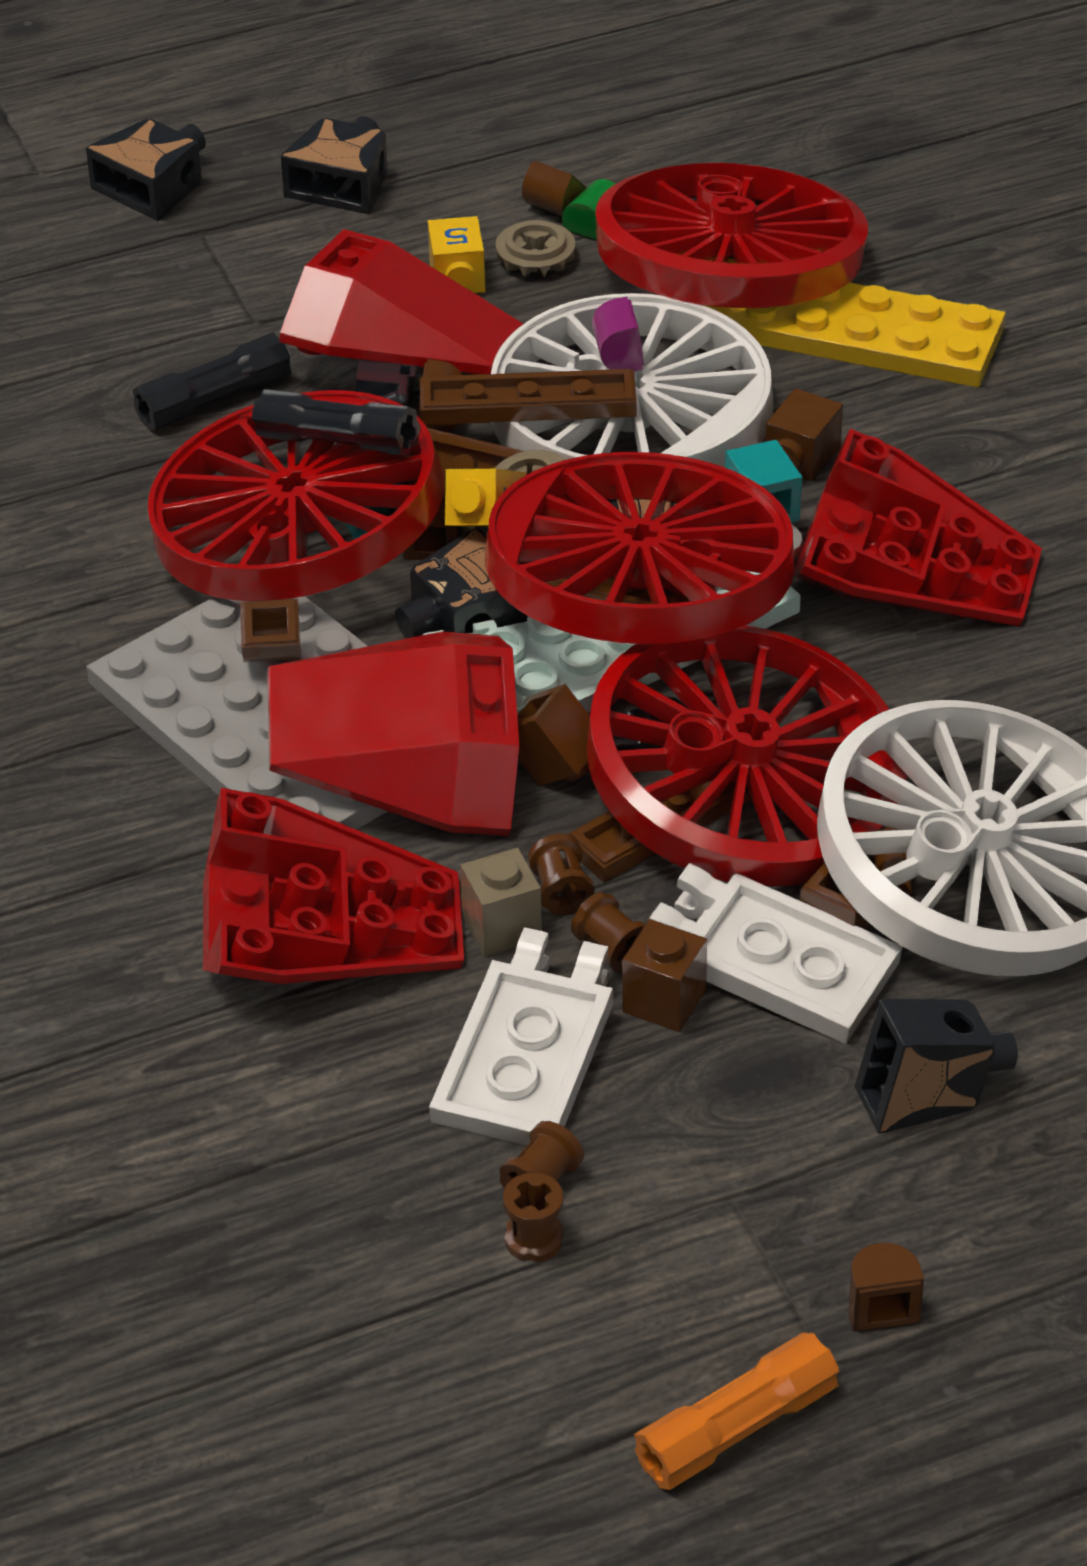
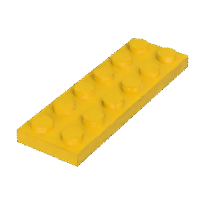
M729 258L727 263L737 262L735 261V259ZM848 283L840 290L819 299L794 305L769 308H726L703 305L726 315L740 324L761 346L978 388L981 385L1004 330L1006 314L1004 311L988 309L979 304L967 305L940 300L931 295H914L888 290L882 286H866L855 283Z

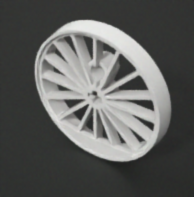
M637 293L609 294L579 299L549 309L515 330L499 349L492 365L491 374L609 370L601 361L592 328V317L597 308L603 303L627 296L628 300L631 299L640 336H647L642 347L645 365L642 366L643 370L634 371L637 417L490 422L502 446L523 451L546 450L558 454L565 460L586 456L569 450L608 420V424L594 454L610 453L620 431L634 432L638 452H649L645 429L652 425L671 446L663 451V454L694 458L725 467L726 450L762 443L766 436V422L771 418L774 411L771 369L767 356L757 340L740 324L716 310L700 304L683 302L661 295ZM662 338L677 341L653 359ZM576 343L585 354L579 356V353L566 346ZM699 348L708 351L686 359ZM540 359H543V360H545V361H547V362H549V363H552V364H554V365H548V364H542V363H536V362H537L538 360H540ZM730 366L736 369L734 371L715 372ZM737 392H740V393H738L736 396L724 394V393H737ZM574 421L551 440H544L536 435ZM674 422L692 430L693 432L686 436L685 433Z
M959 700L924 701L887 710L862 723L844 739L834 753L827 769L818 810V839L823 859L831 877L844 897L862 917L881 933L906 949L934 962L973 973L994 976L1036 975L1065 968L1087 957V917L1074 922L1043 889L1049 890L1087 912V884L1062 871L1065 870L1087 876V851L1060 845L1063 843L1087 842V750L1055 728L1024 714L994 705ZM924 737L932 740L949 786L912 748L907 740ZM951 737L975 739L984 743L979 790L972 791ZM996 747L1023 770L1005 795L992 790ZM884 750L918 787L867 758L877 751ZM853 777L898 804L844 791V782L846 778ZM1032 780L1047 794V796L1019 809H1016L1014 805L1015 801ZM1061 810L1071 819L1069 821L1037 822ZM847 816L900 830L853 833ZM906 853L907 860L879 871L867 855ZM970 865L964 922L933 910L934 906L965 866ZM982 874L985 876L1006 931L977 926ZM919 875L937 881L921 903L896 886ZM1011 888L1049 928L1048 930L1027 931Z

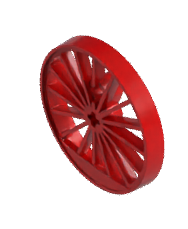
M692 163L646 171L613 185L601 196L596 206L597 249L601 259L609 269L627 282L646 291L683 302L715 307H780L804 303L832 294L850 283L858 274L862 265L868 235V222L864 213L844 194L825 184L794 173L750 164ZM753 201H759L763 203L756 207V204ZM732 255L737 263H727L729 256Z
M325 390L300 393L308 395L314 400L354 405H365L375 402L403 406L381 396L356 391ZM251 405L217 420L181 445L158 472L148 498V516L156 553L164 568L176 580L195 591L217 598L236 601L283 600L313 595L340 587L379 569L404 552L423 534L436 516L444 496L445 475L430 432L418 416L417 420L421 427L418 445L414 446L410 452L413 456L397 459L401 455L363 450L358 445L336 443L334 445L335 442L313 440L300 461V442L287 441L288 467L285 468L268 448L269 446L285 442V440L269 439L256 435V427L252 420L254 405ZM254 452L266 468L241 458ZM220 472L228 476H216L214 474ZM418 479L415 485H393L395 483ZM362 506L398 509L392 515L385 516ZM327 516L365 530L367 533L350 542H346L327 520ZM192 523L173 532L174 526ZM317 530L332 549L304 558L307 553V534ZM214 540L204 549H202L199 553H192L191 551H189ZM252 540L240 563H223Z
M612 452L593 454L563 460L535 470L517 480L500 495L490 513L485 549V567L491 583L507 602L525 615L555 629L586 638L617 643L668 644L688 642L721 635L750 624L772 610L783 599L791 586L794 575L793 528L786 510L769 491L753 480L725 467L694 458L663 453ZM618 499L622 512L607 500ZM634 499H651L643 518L639 517ZM667 501L677 503L661 514ZM749 572H756V573H761V574H759V575H754V574H751V573H749ZM572 576L557 587L547 584L551 581ZM614 577L615 581L605 601L584 597V595L608 578ZM628 587L634 589L647 588L652 604L622 603ZM663 588L686 596L691 601L668 604ZM719 588L730 591L724 594L716 593Z
M745 625L736 630L700 640L668 644H635L623 652L608 667L595 690L587 735L588 765L594 785L611 814L639 842L668 861L682 868H686L690 863L708 872L714 879L729 882L733 875L737 873L767 887L804 884L810 880L825 861L818 839V816L803 800L819 808L824 781L830 764L829 761L825 760L832 759L840 744L858 726L890 709L874 688L845 663L810 643L773 630ZM720 659L744 661L754 665L748 707L738 709ZM694 660L702 661L719 709L683 672L677 663ZM764 666L799 678L770 714L758 709ZM650 673H656L687 708L638 680ZM811 687H814L825 708L780 728V723ZM622 698L665 723L611 711V708L616 700ZM832 726H835L839 737L805 739ZM612 735L663 748L618 751ZM884 750L877 751L867 758L907 781L908 775ZM666 770L674 773L644 788L631 774L635 772ZM853 777L846 778L844 782V789L859 792L862 796L898 804ZM713 780L683 817L661 803ZM732 781H735L727 835L696 824ZM746 784L767 842L737 838ZM772 800L809 840L787 842ZM847 816L853 833L876 832L887 828L884 825Z

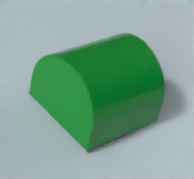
M606 179L593 181L565 208L562 215V226L570 232L597 240L596 206L601 196L615 183Z

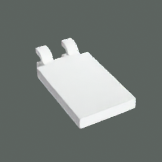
M690 863L678 878L677 887L682 889L683 893L675 902L674 908L660 902L649 917V919L707 938L706 982L844 1044H847L898 966L903 947L856 925L852 926L822 910L735 873L728 884L714 879L708 872ZM688 918L698 919V920H697V922H694V921H692V920H690V919H688Z
M524 927L511 964L495 960L491 962L429 1106L431 1123L525 1146L530 1143L529 1136L531 1130L540 1121H552L565 1127L614 1004L613 988L606 987L609 980V970L603 969L608 957V946L584 941L571 978L547 973L550 966V956L543 955L549 941L548 933Z

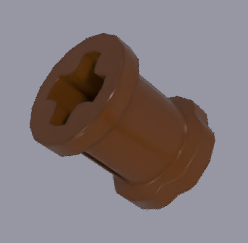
M567 834L548 835L538 840L528 853L530 869L534 875L540 877L542 884L541 904L550 913L562 916L576 913L580 905L595 894L593 881L585 875L580 865L583 859L581 846L576 838ZM559 851H563L566 858H561ZM558 891H561L563 898L558 897Z
M598 892L580 905L571 921V931L579 941L608 946L606 964L613 971L620 973L622 972L623 958L646 924L641 921L633 922L620 911L618 900L613 895Z
M540 1121L531 1130L529 1136L530 1143L517 1158H509L499 1168V1180L505 1189L507 1183L514 1177L524 1173L538 1172L549 1175L558 1182L565 1172L574 1171L583 1162V1148L578 1139L565 1127L552 1121Z
M538 1172L524 1173L514 1177L507 1183L503 1191V1209L510 1218L504 1235L505 1246L509 1253L519 1260L543 1262L553 1258L562 1248L561 1241L564 1237V1230L557 1216L563 1208V1190L559 1183L549 1175Z

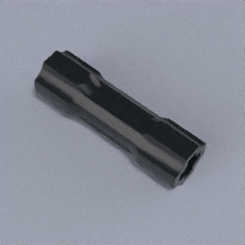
M272 332L237 346L229 355L184 373H170L135 387L132 390L134 407L141 422L151 432L188 417L198 407L243 389H257L292 373L290 368L291 357L285 344L279 342V338Z
M264 389L262 395L254 401L252 411L256 435L264 438L300 443L309 439L358 445L363 450L401 456H409L412 448L418 445L421 427L417 420V410L408 406L375 402L365 405L321 401L314 400L305 394Z

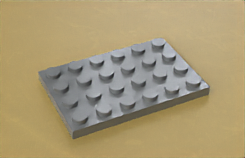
M306 596L293 598L298 599L302 659L367 647L365 643ZM213 597L86 666L89 684L218 795L221 788L281 798L356 830L388 812L269 771L268 668L269 666L302 659L243 662L240 602L250 601H236Z

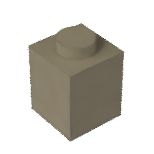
M519 848L460 864L462 917L484 957L517 948L524 927L542 931L541 888Z

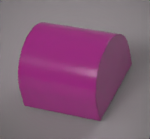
M626 296L603 303L597 308L592 317V328L602 363L608 369L643 370L642 366L645 364L639 327L631 299L628 300Z

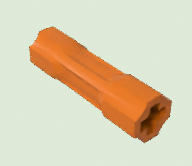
M803 1332L761 1357L755 1368L692 1406L676 1408L635 1433L636 1448L634 1450L643 1470L653 1478L659 1488L673 1489L712 1465L719 1453L783 1414L798 1412L839 1387L837 1382V1375L840 1371L830 1349L826 1348L814 1333Z

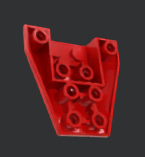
M343 229L304 266L280 331L279 342L296 346L300 352L308 355L325 354L424 367V363L431 359L448 362L457 367L460 372L472 375L491 374L492 365L499 349L507 338L522 326L523 323L391 241Z
M850 428L816 506L793 576L843 598L1020 626L1025 616L1042 548L902 450L884 443L877 437L868 436Z
M437 632L269 666L267 672L269 771L447 832L509 836L512 825L519 755V732L513 648L502 638L495 635Z
M227 788L220 789L203 880L204 971L286 984L461 969L464 962L459 875L457 871L284 799Z

